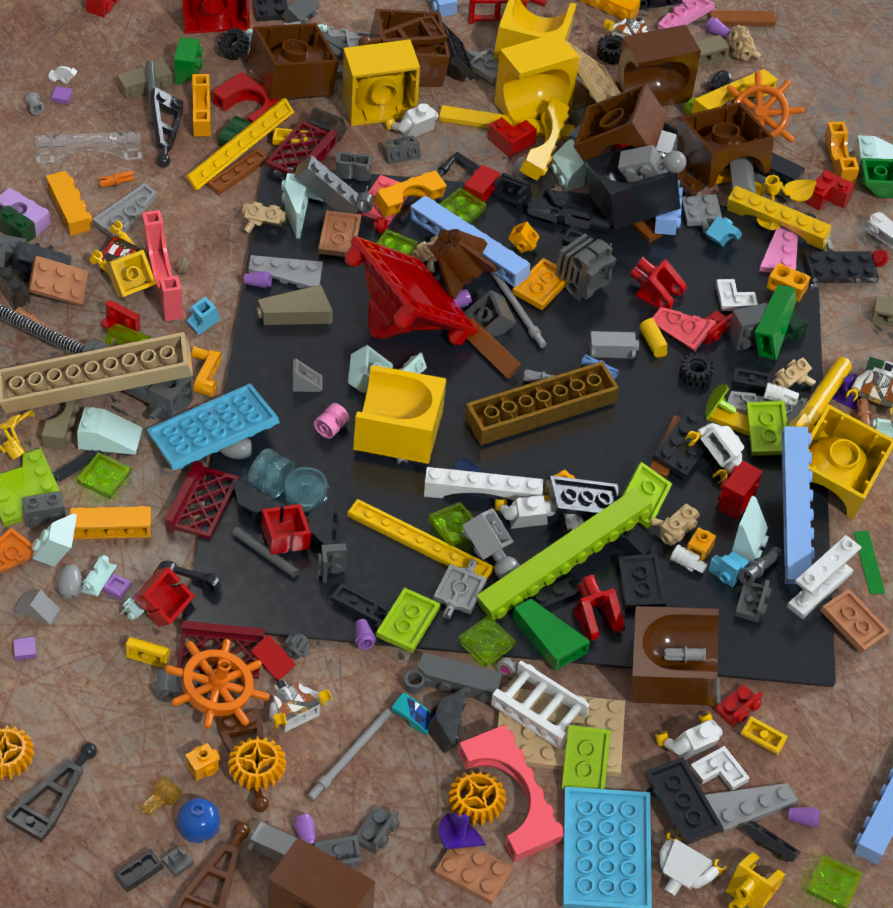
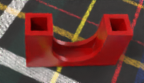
M243 72L212 91L213 104L224 112L242 101H254L261 104L262 107L248 116V121L251 123L280 101V99H269L262 85Z

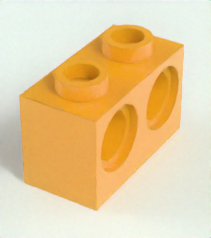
M778 263L769 276L766 288L775 291L777 285L794 287L796 299L799 302L808 289L811 277Z

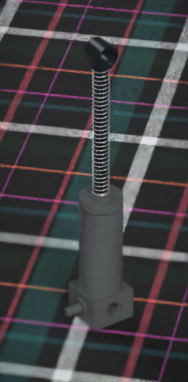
M0 305V319L8 323L10 322L11 325L17 326L26 332H31L32 335H37L38 338L49 343L51 342L52 345L58 346L67 352L78 354L112 347L96 338L91 339L83 346L82 343H77L76 340L73 341L70 337L66 338L67 336L60 335L61 333L58 334V332H54L55 330L48 329L49 327L42 326L40 323H36L35 320L27 319L26 316L19 315L20 313L13 312L14 310ZM192 376L122 390L149 403V416L154 420L158 417L166 421L180 415L194 400Z

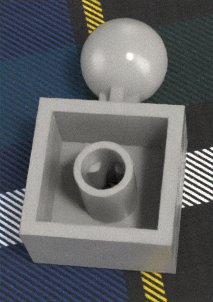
M653 145L621 151L618 169L628 183L637 182L666 173L667 171L680 173L686 166V157L680 151H670L662 159Z
M493 508L462 525L465 536L475 546L476 554L482 557L483 560L493 556L496 561L495 574L499 579H502L520 566L515 558L506 556L503 548L514 541Z

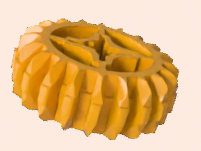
M6 725L5 729L0 728V779L4 781L5 777H9L12 780L15 774L20 777L21 771L27 772V765H32V758H34V745L30 736L25 735L23 729L18 731L16 726L12 729L8 725Z
M258 736L255 740H251L248 737L246 743L241 740L239 746H234L233 752H230L228 761L229 774L233 776L234 783L239 782L240 788L246 785L248 791L251 788H255L256 792H258L261 787L266 791L267 785L274 788L275 781L280 782L281 776L285 774V753L281 751L280 745L275 746L274 740L268 742L266 737L263 740H260ZM257 759H258V768H256V760H257Z
M471 770L470 775L464 772L462 778L457 776L455 783L451 784L448 794L452 813H458L460 818L463 814L468 815L469 821H472L473 826L476 825V822H480L482 826L485 824V821L491 824L493 818L498 819L500 813L504 811V805L506 804V791L502 789V782L497 783V776L490 778L489 772L483 775L481 770L478 774ZM467 789L468 794L465 795V798L461 799L460 795ZM493 797L494 802L490 806H487V801H489V798Z

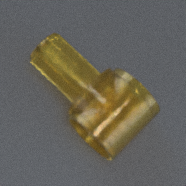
M162 777L153 788L154 795L141 806V809L146 815H151L162 804H174L180 798L182 790L167 777Z

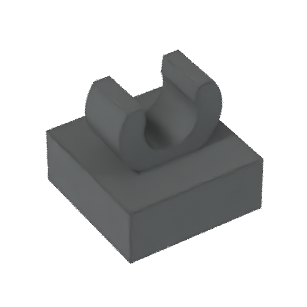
M180 846L162 858V863L175 877H178L193 866V860Z

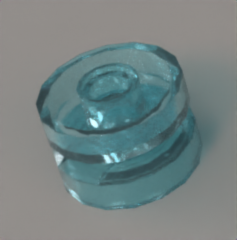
M267 448L253 462L248 473L247 483L250 487L262 490L264 494L274 499L288 486L294 473L295 464L287 457H280L278 452Z
M300 467L291 471L285 480V506L301 504L305 517H309L311 511L328 500V483L325 475L311 467Z

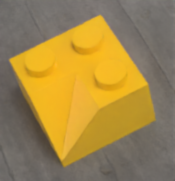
M144 250L105 262L117 297H124L156 284Z

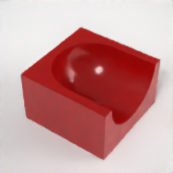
M181 0L184 34L227 32V29L231 30L233 27L235 29L239 28L242 31L250 29V0Z

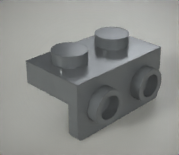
M61 491L22 498L27 527H37L53 523L66 517Z
M766 580L764 585L754 582L751 585L743 584L735 616L758 622L760 615H765L767 604L764 603V600H769L772 590L768 588L770 580Z
M357 835L314 842L315 847L350 867L359 866L358 862L363 861Z

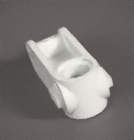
M881 212L872 214L865 223V229L870 235L876 237L893 250V221Z

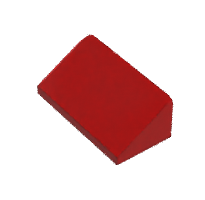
M267 635L250 651L257 660L262 662V665L277 682L296 666L270 635Z

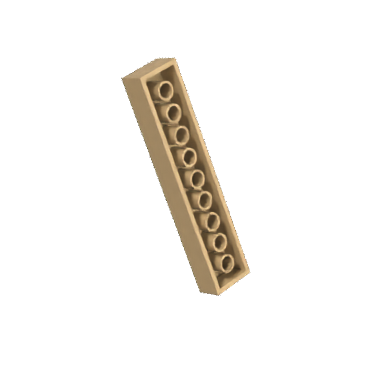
M181 332L0 369V405L5 413L8 414L193 376L190 344L185 333Z

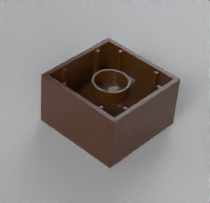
M376 8L369 37H377L378 32L428 15H433L444 31L441 13ZM419 26L404 31L407 37L426 36ZM393 35V36L388 37V38H398V36H397V35ZM447 41L432 45H413L420 65L419 86L443 87L450 60Z
M317 23L253 26L248 61L269 99L333 95L339 60Z
M680 25L623 36L616 85L622 93L647 83L662 107L688 102L693 95L701 50L687 26Z
M647 83L588 106L573 147L584 163L587 159L609 153L615 144H628L636 148L653 145L656 148L667 114Z
M741 102L679 117L677 151L685 155L686 163L708 188L715 187L716 180L721 171L729 163L741 157L748 156L764 174L770 172L774 137Z
M636 606L633 703L717 706L719 609ZM684 646L697 649L706 648V661H687V663H684V661H666L664 650L666 648H684Z
M298 837L268 878V908H373L375 881Z

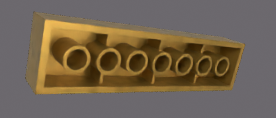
M601 361L466 403L465 419L479 444L484 445L616 403L619 387L604 362Z

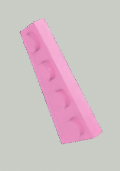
M683 0V4L675 6L673 12L668 13L658 23V29L688 25L710 12V10H713L715 3L709 0Z
M784 226L776 229L759 271L772 273L778 263L796 270L798 234Z

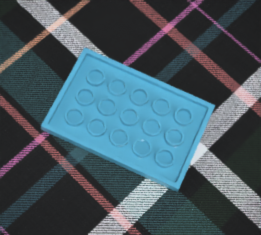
M250 383L147 429V432L174 471L183 468L191 462L201 460L209 454L219 452L221 449L234 445L247 437H252L258 432L270 429L280 422L278 416Z
M565 787L563 908H652L650 792Z

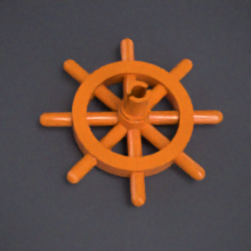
M756 71L755 85L746 88L741 93L732 85L727 86V91L736 97L734 103H743L751 110L749 112L764 128L765 123H767L774 129L769 132L774 139L781 135L788 142H794V137L785 130L789 121V114H800L805 109L804 107L789 108L783 92L790 86V80H785L776 89L769 85H762L761 72ZM763 93L771 95L763 105ZM756 94V105L748 99L749 96ZM776 100H778L782 107L780 109H769ZM782 115V119L778 124L769 116Z
M229 639L223 641L221 650H206L202 652L198 650L192 641H188L186 647L193 657L187 662L185 669L171 665L165 667L166 673L182 677L181 686L184 694L174 698L172 705L176 707L188 701L197 710L205 713L203 723L205 728L212 726L214 716H228L235 714L243 726H247L249 719L241 709L247 704L249 698L253 697L264 701L270 698L268 693L253 689L254 682L251 672L260 668L262 662L256 660L246 665L239 657L229 653L231 645ZM208 663H218L217 668L213 670ZM200 666L206 675L193 671ZM240 678L243 686L231 683L230 681ZM192 680L204 683V685L195 688ZM229 691L236 692L241 695L236 700H234ZM209 692L210 698L208 700L201 695ZM221 695L226 703H217L218 696Z

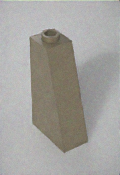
M321 285L259 299L258 307L256 308L258 319L261 318L263 325L330 324L333 320V310Z

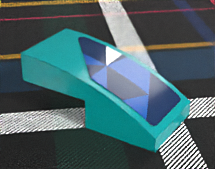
M403 692L392 706V712L409 721L410 727L427 736L430 732L427 726L430 711Z

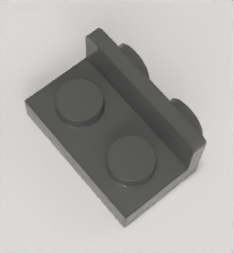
M414 136L381 142V149L387 154V162L389 164L421 157L420 143Z
M346 543L322 545L321 553H318L317 567L318 576H322L323 583H327V573L337 574L346 572Z
M375 806L356 834L359 846L375 855L380 848L384 849L388 843L389 834L391 832L394 833L400 824L398 820L399 812L394 810L391 814Z

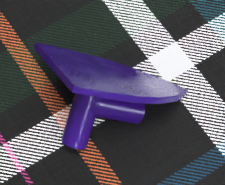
M848 374L832 399L855 410L857 407L856 401L858 399L861 400V397L858 396L852 402L854 399L853 394H849L847 398L845 396L851 390L858 375Z
M447 813L441 819L439 837L446 850L485 845L484 840L476 829L468 824V815L463 814L460 818L458 813L452 815Z

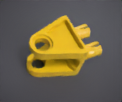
M752 852L739 863L726 889V893L735 898L728 907L745 908L747 906L748 908H764L783 882L786 874L778 869L768 879L760 876L753 871L756 867L755 863L760 859V856Z

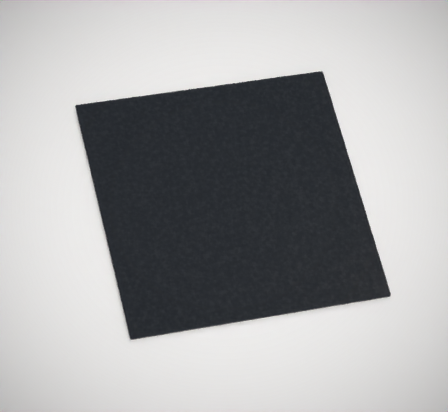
M265 164L257 202L262 203L264 207H269V205L279 206L280 210L285 212V203H282V194L285 193V191H282V181L286 180L287 175ZM291 166L288 169L295 172L297 167ZM330 170L336 175V170ZM371 174V178L368 181H359L354 178L340 179L358 194L362 192L368 193L381 174ZM382 175L390 179L396 180L398 182H404L411 178L403 176ZM443 180L447 185L443 197L434 199V201L470 225H473L479 231L487 234L507 249L513 251L519 257L527 260L530 263V271L542 258L557 264L559 251L565 246L562 245V239L569 228L607 241L613 245L611 255L616 258V263L612 268L611 283L596 290L587 300L582 297V300L579 302L567 291L565 286L543 310H540L514 295L534 326H537L541 331V336L547 343L543 348H540L536 340L531 338L528 328L490 272L481 273L482 283L468 290L472 302L469 303V306L461 307V310L465 313L467 309L489 290L505 298L516 324L504 334L494 336V338L521 364L509 379L468 339L462 345L452 344L448 340L449 336L447 333L450 330L447 329L412 330L411 332L386 339L374 338L369 333L370 329L368 328L370 296L363 264L361 263L358 267H352L346 263L345 257L318 254L326 210L335 211L324 201L308 198L300 239L296 238L287 215L281 227L264 223L261 226L255 225L252 230L245 274H249L251 255L323 262L320 285L333 310V320L330 324L263 325L261 318L258 319L256 314L259 299L302 288H298L296 284L289 282L287 284L281 283L279 279L272 278L271 287L266 289L243 282L224 395L251 383L278 416L280 423L270 429L258 432L252 437H247L251 441L252 452L245 459H232L224 456L220 451L214 453L211 469L239 476L240 482H245L250 487L264 492L267 496L281 501L285 506L301 504L308 525L309 513L330 498H335L334 506H338V517L333 520V522H337L336 534H332V538H336L335 544L346 543V572L337 574L327 573V583H323L322 576H318L317 567L318 553L321 552L310 543L309 549L298 551L288 549V552L278 554L299 569L298 574L294 578L232 535L233 530L238 526L268 547L261 523L255 524L238 514L233 493L210 540L199 537L193 569L195 572L202 574L212 573L217 576L221 582V588L216 595H211L204 590L201 581L192 579L190 591L195 597L187 605L184 621L264 628L265 635L288 637L289 635L294 636L299 633L307 637V639L355 643V623L363 618L331 602V596L340 584L343 583L387 606L388 611L386 613L377 611L374 615L380 620L377 625L369 621L367 622L375 636L374 645L398 647L376 637L377 630L404 588L434 600V594L448 566L348 517L347 512L357 499L494 566V571L488 578L483 589L484 591L500 580L495 574L496 561L493 556L483 560L482 557L476 554L475 546L465 536L462 525L492 508L495 510V499H507L508 507L514 501L485 493H480L479 495L475 493H456L446 495L443 498L424 497L427 467L452 470L459 458H466L484 473L543 479L542 495H548L545 492L549 476H554L566 470L575 479L618 484L620 496H622L637 465L642 462L650 468L653 462L652 458L659 449L674 415L682 418L688 408L706 418L705 410L710 395L721 384H726L729 388L724 396L726 402H728L731 391L755 393L756 396H764L763 391L732 386L735 367L772 374V382L777 378L775 374L782 368L786 370V366L792 360L798 361L803 357L812 367L807 376L814 379L816 383L811 387L804 382L800 385L796 382L788 389L799 393L798 400H801V398L809 400L823 379L819 283H811L809 281L808 289L799 302L796 301L777 360L759 357L756 341L753 347L736 350L727 335L728 332H724L717 341H713L709 345L702 342L695 351L699 353V356L705 354V358L707 356L710 357V361H713L714 371L710 383H707L706 386L702 384L701 387L697 385L691 387V383L687 385L686 381L683 382L681 380L682 377L679 376V370L684 356H689V353L695 355V352L660 330L667 342V355L659 358L654 356L639 327L643 321L653 318L659 308L635 296L640 290L641 284L629 274L642 257L655 267L659 266L666 259L687 285L686 291L680 296L668 292L674 300L671 310L690 316H699L702 319L707 318L717 310L727 317L733 311H721L716 288L717 279H734L737 292H755L758 304L769 303L774 291L766 288L771 273L759 270L776 230H767L761 227L757 222V216H741L727 210V206H719L722 219L726 217L733 222L732 225L737 227L742 233L739 240L731 239L722 247L703 233L702 226H687L681 205L680 228H676V235L663 234L662 237L649 243L631 225L616 230L611 225L609 234L565 223L562 224L558 221L555 223L528 214V208L525 203L519 207L493 197V193L481 206L464 198L463 186L465 182ZM552 190L559 200H568V202L584 206L589 205L595 215L605 217L588 193ZM545 194L543 196L544 200L554 207L548 195ZM408 196L401 206L400 212L394 216L388 225L387 232L379 234V231H375V220L361 215L358 237L412 256V252L417 249L416 246L424 241L429 243L431 242L430 239L436 235L413 221L411 216L404 225L398 223L399 218L417 197ZM806 214L816 219L814 214ZM572 215L574 218L589 221L588 218ZM656 217L650 218L654 223L656 222ZM528 222L540 237L536 243L537 246L532 251L520 253L508 237L514 226ZM798 235L796 271L808 275L803 254L804 251H817V247L807 244V241ZM436 261L434 262L435 272L432 275L439 283H442L445 280L439 263ZM505 281V283L512 292L514 286ZM591 331L635 332V338L639 340V350L636 351L635 358L592 357L599 361L602 360L608 366L619 370L615 378V382L619 387L616 403L484 445L479 444L465 419L466 403L534 383L523 379L526 369L541 373L545 371L546 374L556 376L585 367L581 365V361L585 354L590 356L589 341ZM368 345L393 364L392 369L399 370L403 368V365L411 356L418 355L421 352L427 368L420 374L446 378L443 413L429 464L408 460V463L401 461L397 464L395 457L353 450L355 417L357 412L363 411L367 393L360 392L348 383L352 353ZM294 359H298L323 376L322 391L293 392ZM690 368L694 372H703L699 368ZM332 403H336L347 411L349 421L332 439H327L317 432L314 427V421ZM732 430L744 445V449L741 451L742 460L763 471L755 497L767 524L766 536H769L766 546H761L760 548L763 551L761 557L773 547H778L782 551L780 552L782 557L766 568L760 578H755L754 583L764 585L766 580H770L768 588L772 590L769 600H764V603L767 604L765 615H760L758 622L735 616L743 583L739 580L731 587L708 571L711 559L715 555L723 557L725 554L728 556L732 552L739 524L746 511L745 509L737 520L717 509L719 505L717 498L722 491L720 488L722 482L718 483L721 477L716 475L713 478V474L720 469L724 470V467H721L708 448L685 479L670 471L666 480L671 482L672 485L655 517L665 521L667 517H672L681 507L688 504L699 512V517L696 520L698 523L695 528L685 533L680 542L670 546L659 538L661 528L651 525L647 529L639 522L636 523L653 540L647 555L657 554L666 600L665 607L719 609L718 677L834 687L836 678L833 624L820 611L822 606L832 600V593L803 619L787 608L788 603L803 588L798 584H785L782 455L752 456L750 436ZM210 475L209 481L215 479L214 476ZM225 480L221 484L224 488L231 485L232 481ZM815 482L809 483L810 490H813V500L810 502V509H813L814 513L813 521H810L811 528H814V539L811 540V547H814L815 555L814 559H811L812 565L830 550L828 489ZM218 484L208 487L210 492L220 489ZM222 493L213 498L215 502L224 500L225 497ZM210 498L205 500V506L213 504ZM214 508L206 511L208 517L216 515L217 511ZM495 510L514 541L503 548L506 556L515 558L520 566L572 531V529L567 530L564 513L555 512L554 515L547 516V525L511 528L510 521L505 519L500 511ZM582 516L584 522L592 518L589 516ZM208 523L201 525L200 530L208 532L210 528ZM698 527L716 535L714 546L704 561L708 565L703 573L695 569L690 571L684 566L675 563V561L670 560L678 544L687 549L688 543ZM607 543L599 552L592 553L583 563L576 564L567 574L560 575L552 583L554 584L574 576L576 582L571 584L574 590L579 589L577 585L583 582V578L594 575L600 591L615 589L625 624L624 631L614 633L601 608L592 607L599 637L590 642L587 654L571 663L633 669L636 609L625 610L617 558L618 556L636 554ZM582 595L547 609L586 637L572 611L582 598ZM478 601L471 614L454 609L450 619H447V616L446 618L443 617L442 614L447 606L440 603L439 611L415 648L546 661L513 620L514 607L504 617L497 618L492 622L480 608Z

